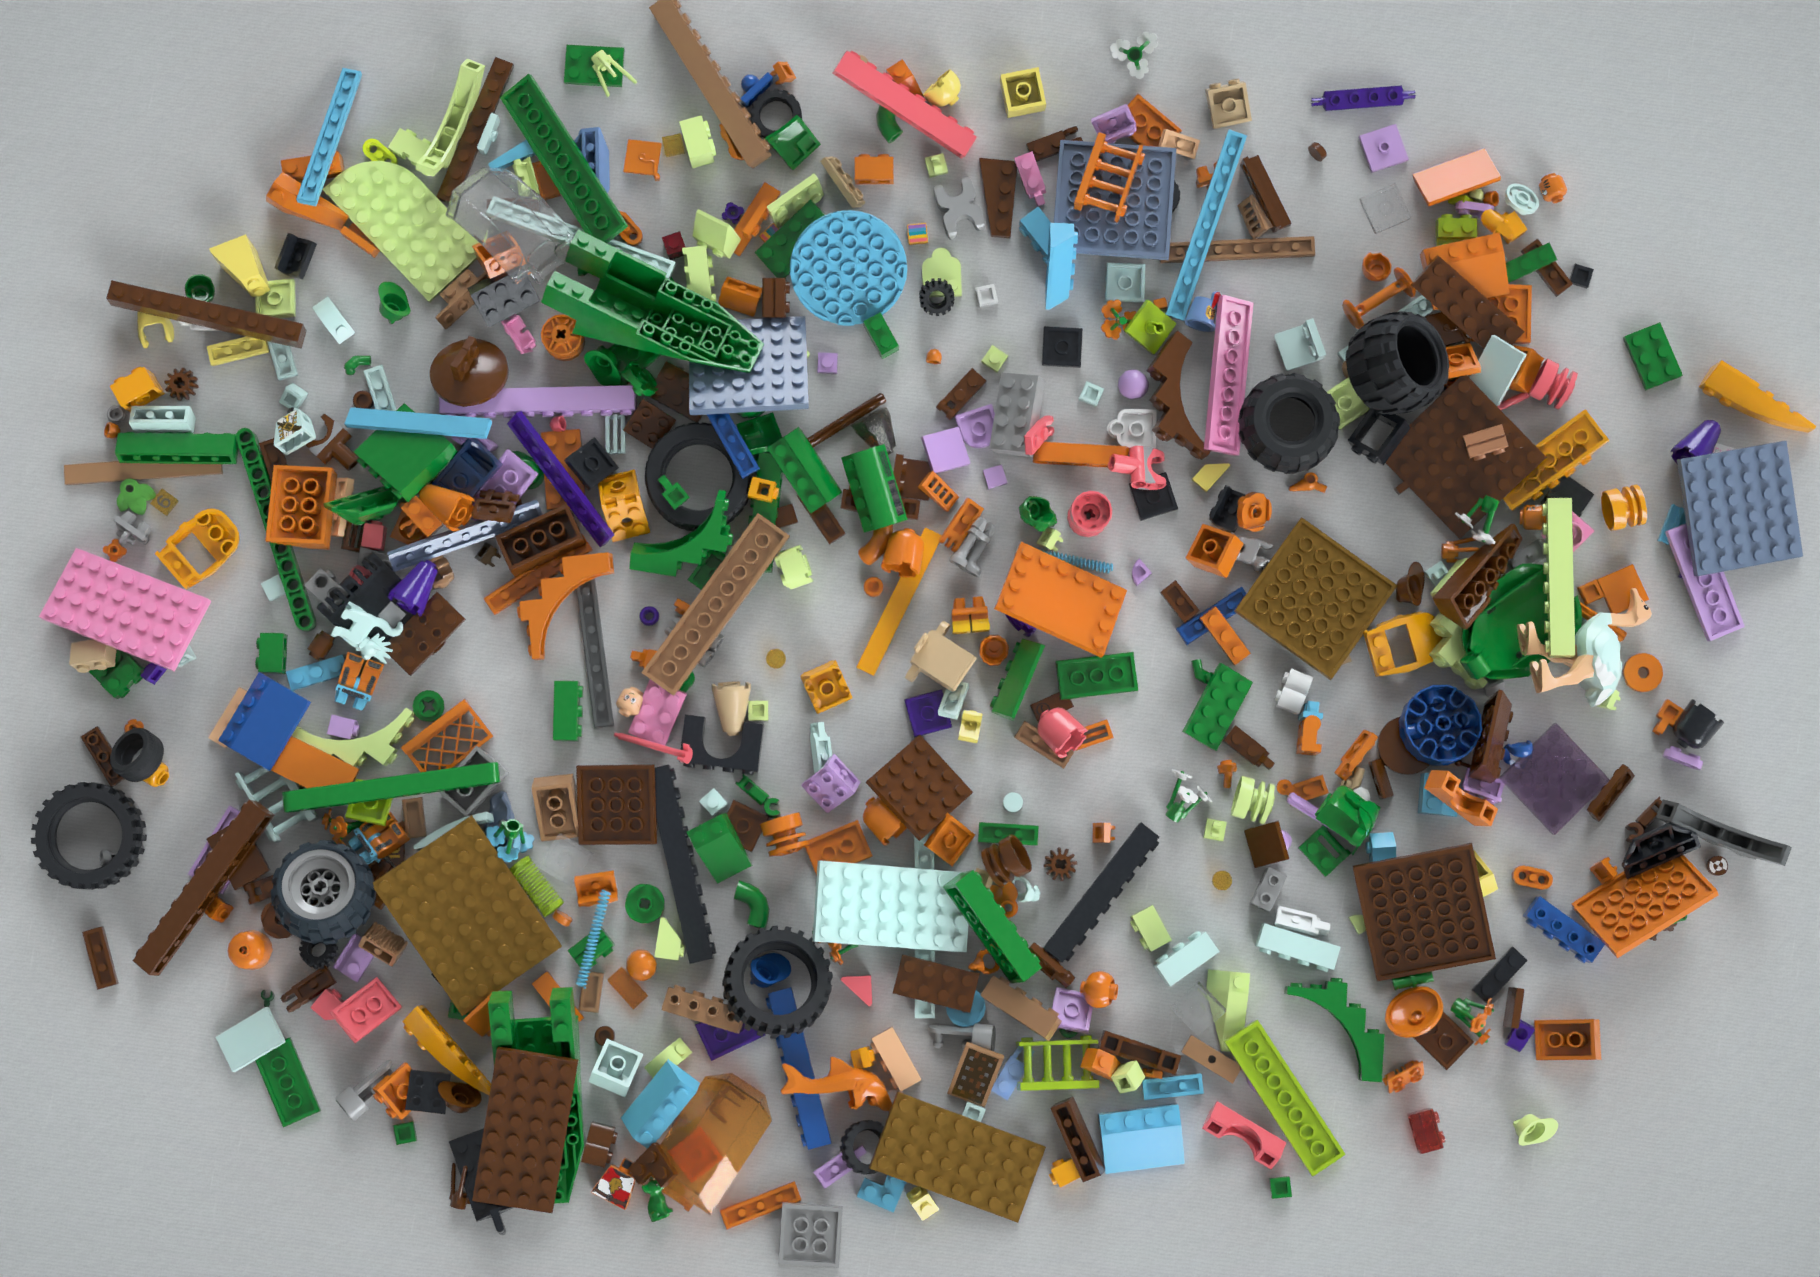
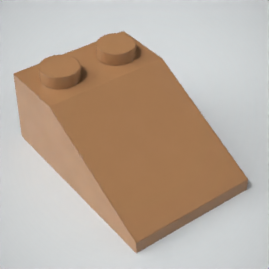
M564 774L534 778L531 788L541 841L578 837V806L574 775Z

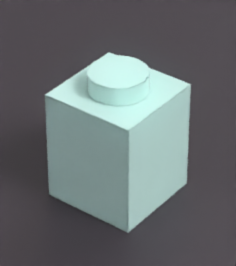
M715 788L699 801L713 817L728 804Z

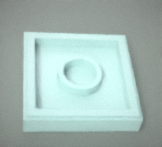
M1106 263L1105 302L1118 299L1121 303L1143 304L1145 264Z

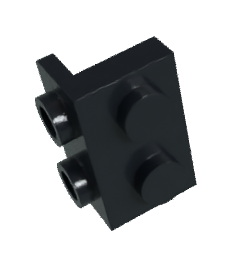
M288 233L276 261L275 269L287 276L303 280L317 244Z
M1225 485L1224 489L1218 494V501L1215 507L1210 511L1209 520L1215 526L1235 533L1238 527V500L1246 494L1232 490L1230 486Z

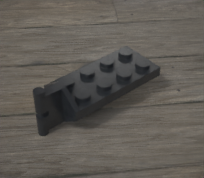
M483 1128L449 1141L460 1176L462 1175L463 1167L467 1166L464 1187L476 1222L492 1217L496 1231L500 1235H504L506 1228L501 1214L514 1207L472 1201L484 1132Z

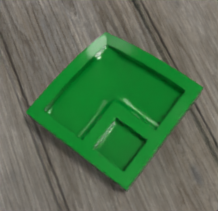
M798 115L780 129L764 138L792 170L821 145Z
M773 412L736 424L752 455L769 452L767 447L782 438Z

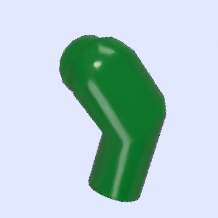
M353 356L344 364L345 373L347 375H354L356 372L355 368L359 365H371V356Z

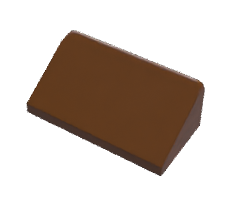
M1381 758L1370 761L1368 765L1379 799L1393 796L1387 771Z

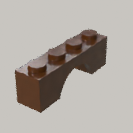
M1103 1030L1098 1049L1132 1061L1137 1060L1138 1063L1176 1075L1181 1060V1055Z

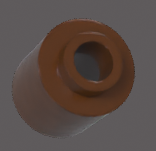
M321 630L307 648L310 651L309 655L318 661L320 658L325 659L334 645L333 641L335 638Z

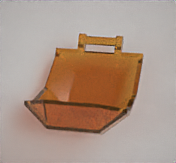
M733 1073L705 1076L698 1087L697 1093L685 1106L660 1144L678 1173L667 1187H664L661 1192L684 1206V1209L688 1212L693 1205H696L711 1215L772 1122L766 1096Z

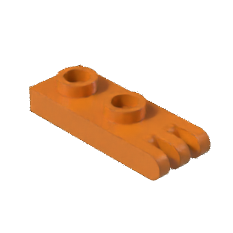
M966 498L940 537L939 542L943 544L948 538L945 544L947 548L954 542L955 544L951 551L955 553L967 536V531L981 515L984 508L970 498Z

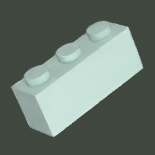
M132 406L129 424L134 433L190 432L194 434L196 417L190 406Z

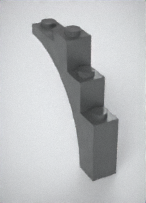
M1664 799L1656 816L1657 819L1666 824L1673 823L1696 832L1699 838L1710 844L1727 848L1740 856L1755 860L1760 859L1785 866L1792 847L1738 830L1701 815L1679 803Z

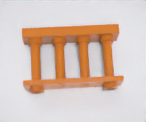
M1098 132L1074 201V209L1081 211L1083 205H1093L1115 212V222H1119L1120 216H1125L1127 210L1125 202L1138 164L1142 165L1145 154L1142 153V145H1139L1137 153L1108 145V142H1105L1106 134ZM1105 152L1133 160L1131 170L1102 162V159H1099L1101 153L1105 154ZM1101 169L1128 178L1125 188L1096 179L1093 176L1095 170L1099 171ZM1089 187H1097L1122 195L1119 205L1090 197V194H1087Z

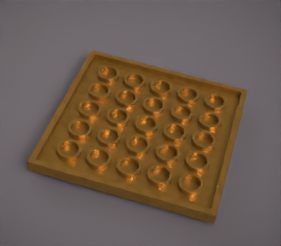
M1301 517L1234 612L1331 680L1363 636V631L1367 630L1397 585Z

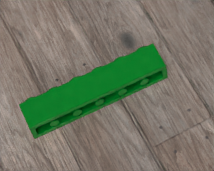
M190 432L118 433L115 454L119 463L237 464L239 451L235 434H212L208 432L203 434H193Z
M759 453V458H755L760 468L757 471V478L776 482V488H779L777 499H773L772 503L751 499L750 507L753 508V515H749L748 526L757 513L776 525L783 472L770 453ZM764 488L762 489L761 494L766 495L768 493V489ZM774 560L766 569L765 573H772Z

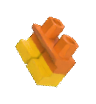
M983 596L972 597L973 607L965 608V598L954 599L952 609L953 635L971 632L969 616H971L972 633L990 632L988 608L985 606Z

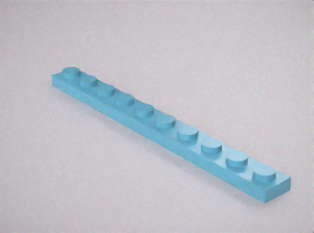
M1230 129L1227 131L1165 313L1169 317L1181 321L1185 320L1247 135Z

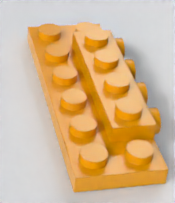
M1586 409L1535 445L1547 458L1503 498L1511 511H1514L1527 500L1533 499L1536 501L1543 496V490L1547 487L1552 489L1560 483L1558 479L1564 475L1566 478L1571 476L1576 471V466L1580 463L1583 466L1592 460L1591 456L1593 453L1609 442L1607 436Z

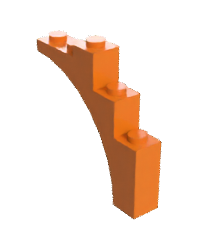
M605 552L562 557L560 571L564 577L541 579L538 589L542 599L519 601L520 606L517 607V614L521 621L529 622V625H527V635L530 637L531 644L528 645V652L533 660H545L547 630L553 615L561 603L585 582L600 576L614 574L612 553Z

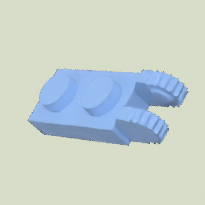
M1018 1046L1013 1055H1010L991 1090L1007 1101L1017 1086V1082H1019L1024 1074V1061L1022 1063L1016 1059L1019 1053L1022 1052L1023 1046Z

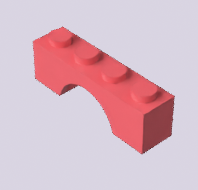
M1218 1101L1209 1111L1202 1129L1217 1138L1225 1135H1234L1243 1139L1252 1149L1254 1160L1271 1170L1281 1158L1286 1142Z

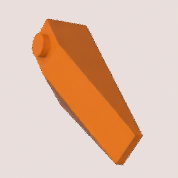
M284 172L273 182L266 195V202L284 213L341 231L349 217L343 210L321 196L317 206L298 203L296 198L301 183Z

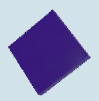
M942 689L904 699L914 738L919 735L923 736L952 728L950 718L938 715V709L944 696Z

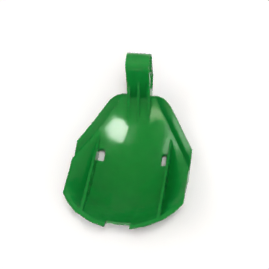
M1534 563L1520 564L1499 577L1497 580L1499 585L1496 590L1491 592L1489 604L1468 629L1462 628L1461 641L1466 654L1462 657L1460 663L1470 678L1478 680L1482 677L1488 679L1529 677L1531 675L1530 662H1537L1539 664V661L1545 659L1547 664L1550 662L1545 656L1539 654L1522 655L1519 659L1516 656L1520 651L1517 624H1524L1526 626L1527 622L1532 621L1541 644L1545 645V641H1548V633L1544 631V622L1548 621V613H1544V601H1547V594H1544L1543 590L1544 582H1547V574H1543V565ZM1578 595L1574 597L1575 635L1582 625V608ZM1495 607V610H1493L1490 614L1487 613L1488 610Z

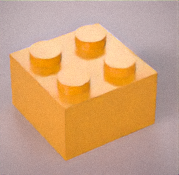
M145 367L133 369L130 375L119 377L114 380V384L110 385L120 406L130 413L132 406H145L165 394L156 376Z

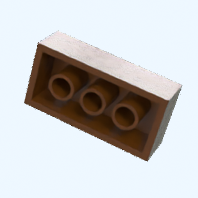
M567 504L495 536L509 570L514 577L586 544L572 511Z

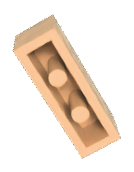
M893 1026L871 1038L873 1042L870 1045L875 1054L880 1053L883 1059L880 1063L885 1072L889 1070L892 1078L889 1080L895 1090L899 1088L901 1092L922 1080Z

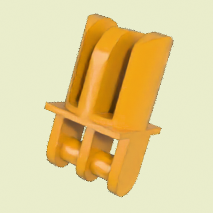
M1492 209L1485 210L1482 213V224L1493 234L1500 232L1507 239L1514 237L1513 230L1506 225L1509 222L1507 218Z

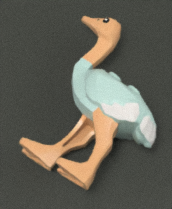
M1636 588L1630 590V604L1625 614L1599 612L1585 622L1575 635V656L1573 658H1548V652H1545V645L1541 644L1537 637L1534 623L1532 621L1527 622L1526 626L1524 624H1517L1518 640L1522 655L1539 654L1545 656L1553 663H1564L1570 667L1566 674L1554 678L1545 659L1540 660L1539 664L1537 662H1530V672L1536 693L1549 691L1559 686L1579 683L1586 691L1585 697L1590 707L1600 705L1613 694L1621 677L1622 662L1620 661V642L1618 641V636L1608 625L1635 627L1651 618L1652 614L1650 608L1639 596Z

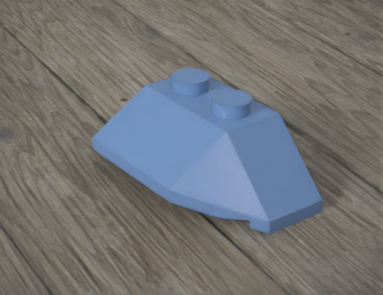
M600 127L581 129L574 142L608 193L610 190L609 149Z

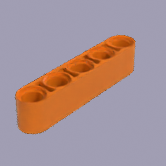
M1044 442L1034 453L1033 463L1108 468L1110 456L1112 454L1129 456V447Z

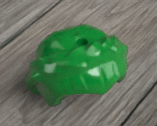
M1029 496L1019 506L1020 518L1024 523L1034 527L1039 532L1045 531L1046 528L1057 524L1056 514L1051 510L1049 501L1044 498Z

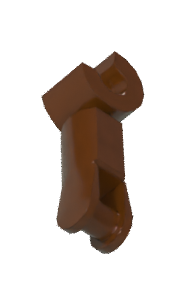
M1660 796L1635 820L1636 822L1629 823L1625 827L1627 830H1634L1636 832V835L1631 834L1626 839L1627 842L1631 843L1633 838L1644 834V830L1656 819L1657 813L1652 807L1655 805L1658 809L1660 808L1662 803Z

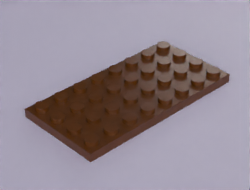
M498 1046L472 1201L553 1213L579 1059Z

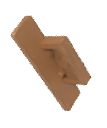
M467 269L439 294L449 304L435 317L444 329H448L475 304L467 288L487 278L486 272L477 278Z

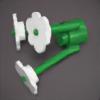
M1485 495L1484 499L1479 497L1477 503L1467 515L1455 513L1462 520V523L1473 529L1472 524H1470L1472 521L1470 517L1482 506L1481 511L1488 514L1483 529L1472 530L1471 533L1475 534L1473 538L1478 542L1487 545L1495 544L1489 530L1500 501Z
M1172 769V772L1176 773L1175 777L1178 779L1171 799L1166 806L1168 810L1165 815L1172 821L1179 823L1181 818L1185 819L1187 814L1200 801L1206 802L1209 800L1213 802V800L1199 786H1197L1199 797L1192 790L1180 786L1182 780L1192 778L1193 776L1184 773V771ZM1177 792L1182 799L1180 803H1174ZM1185 802H1191L1192 804L1185 810L1183 806Z

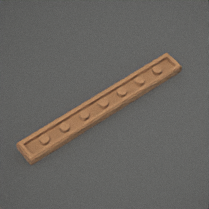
M1314 236L1211 241L1204 262L1315 257ZM1170 242L1169 260H1160V263H1183L1190 242Z
M119 461L64 465L65 485L120 482L128 478L148 480L223 474L222 464L119 463Z

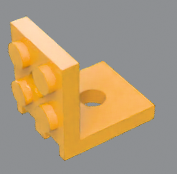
M635 469L609 475L598 484L603 513L608 527L614 533V536L611 538L612 542L651 533L642 504ZM627 517L632 519L627 523L622 522V519Z

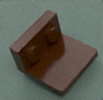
M896 454L893 473L902 498L929 501L930 497L918 488L926 475L931 472L929 462L907 459L902 454Z

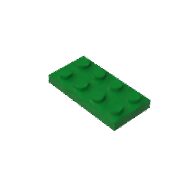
M810 199L754 253L776 278H786L790 274V260L797 239L811 223L825 214Z
M1219 663L1182 732L1208 748L1217 751L1253 682L1226 665Z

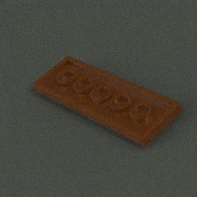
M1438 255L1411 284L1483 349H1485L1492 335L1513 345L1524 333L1519 326Z

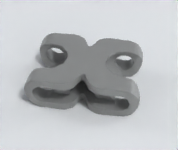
M968 176L962 178V193L957 197L947 195L941 185L934 186V195L938 209L946 212L943 217V225L950 240L957 237L956 224L962 219L971 221L977 231L984 230L985 227L980 207L977 204H972L975 199V190Z

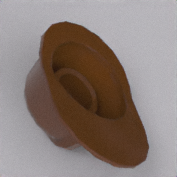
M1413 562L1409 567L1408 574L1397 581L1396 600L1398 602H1412L1415 606L1421 604L1425 574L1419 562Z
M443 1081L438 1086V1092L445 1100L446 1106L456 1113H466L481 1103L482 1097L479 1090L467 1083Z

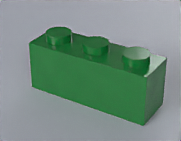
M554 681V741H579V737H582L583 729L582 725H579V717H583V705H580V698H583V686H580L579 681Z

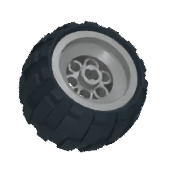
M320 840L315 844L307 842L300 845L298 850L293 853L289 852L282 859L281 867L277 868L273 875V889H271L270 895L275 915L290 934L301 938L302 941L313 944L323 942L327 945L337 943L339 939L344 937L350 938L357 933L356 929L361 924L365 925L371 915L370 909L375 904L376 891L373 888L375 880L368 864L354 849L345 844L337 845L334 841ZM322 886L326 887L322 889V892H317L318 890H321ZM335 887H340L338 892H333ZM328 899H333L331 904L326 905ZM318 900V904L312 906V901Z

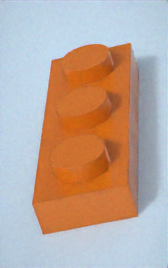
M1216 606L1199 618L1233 665L1238 664L1251 654Z

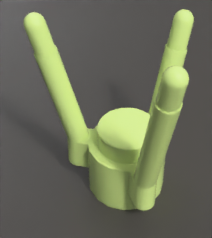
M604 50L597 52L591 58L594 63L592 67L596 71L607 97L610 94L600 69L602 71L608 70L613 77H616L615 72L610 67L612 64L634 84L637 83L626 70L613 60L610 54L606 55Z

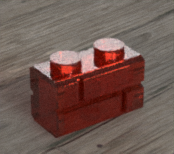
M1426 1108L1407 1114L1419 1154L1444 1148L1443 1143L1446 1141L1443 1131H1439L1437 1123H1440L1437 1111H1433V1108Z

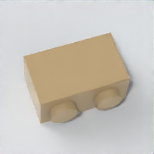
M93 639L71 643L69 665L78 672L87 673L89 670H105L108 667L115 666L116 648Z

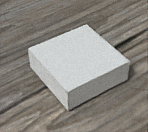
M994 284L975 288L979 308L998 304Z

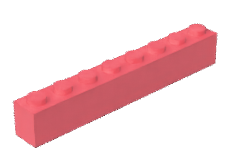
M846 51L832 74L962 159L966 156L977 138L973 130L966 126L963 128L957 124L958 121L952 116L947 117L941 113L942 110L937 106L927 104L922 96L918 94L913 95L909 92L910 89L901 83L898 85L892 81L893 77L889 74H882L876 70L877 67L874 64L862 61L860 55L856 52Z

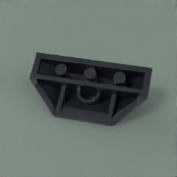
M1667 823L1633 838L1622 862L1626 878L1629 879L1701 848L1698 835L1689 829L1673 823Z

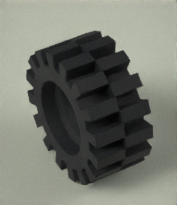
M932 278L931 282L927 280L925 286L922 285L919 292L920 305L926 313L929 312V315L933 316V313H936V316H939V313L945 315L946 311L949 312L951 310V306L953 307L955 301L952 285L948 284L945 279L941 281V278H938V281H935V278ZM934 291H940L945 297L942 302L933 303L929 299L930 294Z
M301 940L300 944L302 947H299L301 952L299 954L309 967L317 970L318 967L325 969L324 965L329 967L331 966L329 964L330 961L335 962L334 956H338L336 952L338 950L337 943L324 944L326 947L325 952L321 956L315 957L312 955L313 947L319 943H324L318 942L313 944Z

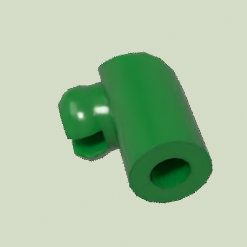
M1201 659L1192 660L1195 678L1204 684H1208L1213 673L1203 669Z

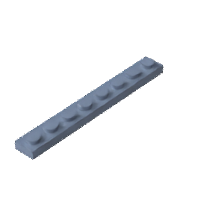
M534 500L517 506L511 523L477 520L458 527L460 529L458 531L448 530L388 551L387 554L395 572L418 564L420 561L430 560L495 537L541 516L542 512L538 501Z

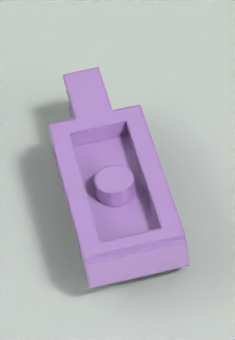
M863 1145L854 1150L859 1161V1157L867 1152ZM842 1152L813 1172L824 1189L853 1170L846 1166L847 1163L842 1160Z

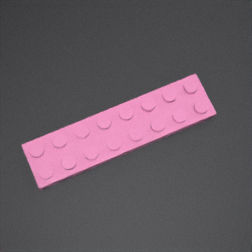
M1220 295L1217 304L1204 449L1237 456L1240 453L1241 443L1238 418L1245 399L1253 302L1226 295Z

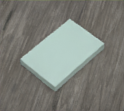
M1492 335L1478 360L1481 366V373L1472 374L1469 378L1498 406L1527 354L1499 337Z
M269 1007L261 1009L216 1036L232 1072H237L286 1042Z

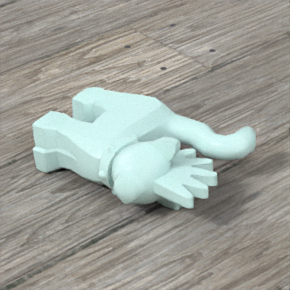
M348 602L341 618L344 620L351 619L353 623L350 629L335 626L331 636H340L348 644L356 647V651L361 652L363 659L369 660L375 656L384 664H387L383 657L388 659L391 657L385 652H392L393 650L384 646L391 643L382 642L385 637L379 638V633L371 639L367 635L374 627H380L387 635L395 637L403 631V623L398 622L397 627L393 629L384 619L375 617L365 612L361 607Z

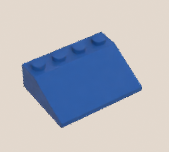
M259 672L218 741L271 771L311 702Z

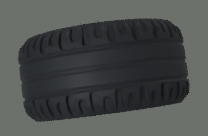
M132 729L123 734L113 746L110 756L111 767L127 781H143L150 777L160 766L164 755L163 743L157 736L146 729ZM142 748L140 755L132 762L135 754Z

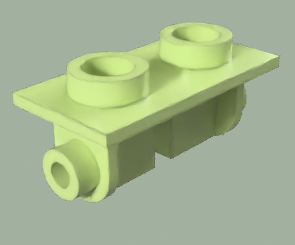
M527 157L523 161L521 159L514 160L512 167L514 168L515 176L522 179L517 181L520 195L523 198H534L540 194L531 158Z

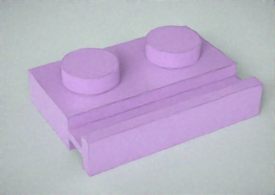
M354 934L333 966V968L355 982H359L375 957L358 946L362 939L358 934Z

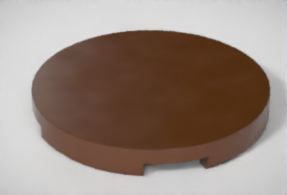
M1400 717L1392 719L1382 728L1378 736L1379 757L1384 765L1395 773L1412 775L1422 772L1429 764L1417 760L1406 749L1400 737Z

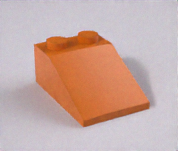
M1599 1019L1534 1020L1536 1060H1601Z

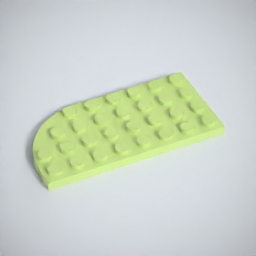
M385 161L359 163L341 172L322 189L341 210L349 215L348 218L429 303L477 260L472 246L480 242L418 177L402 166Z

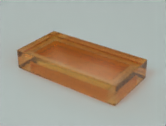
M620 967L607 979L633 1010L648 997L647 993L623 967Z

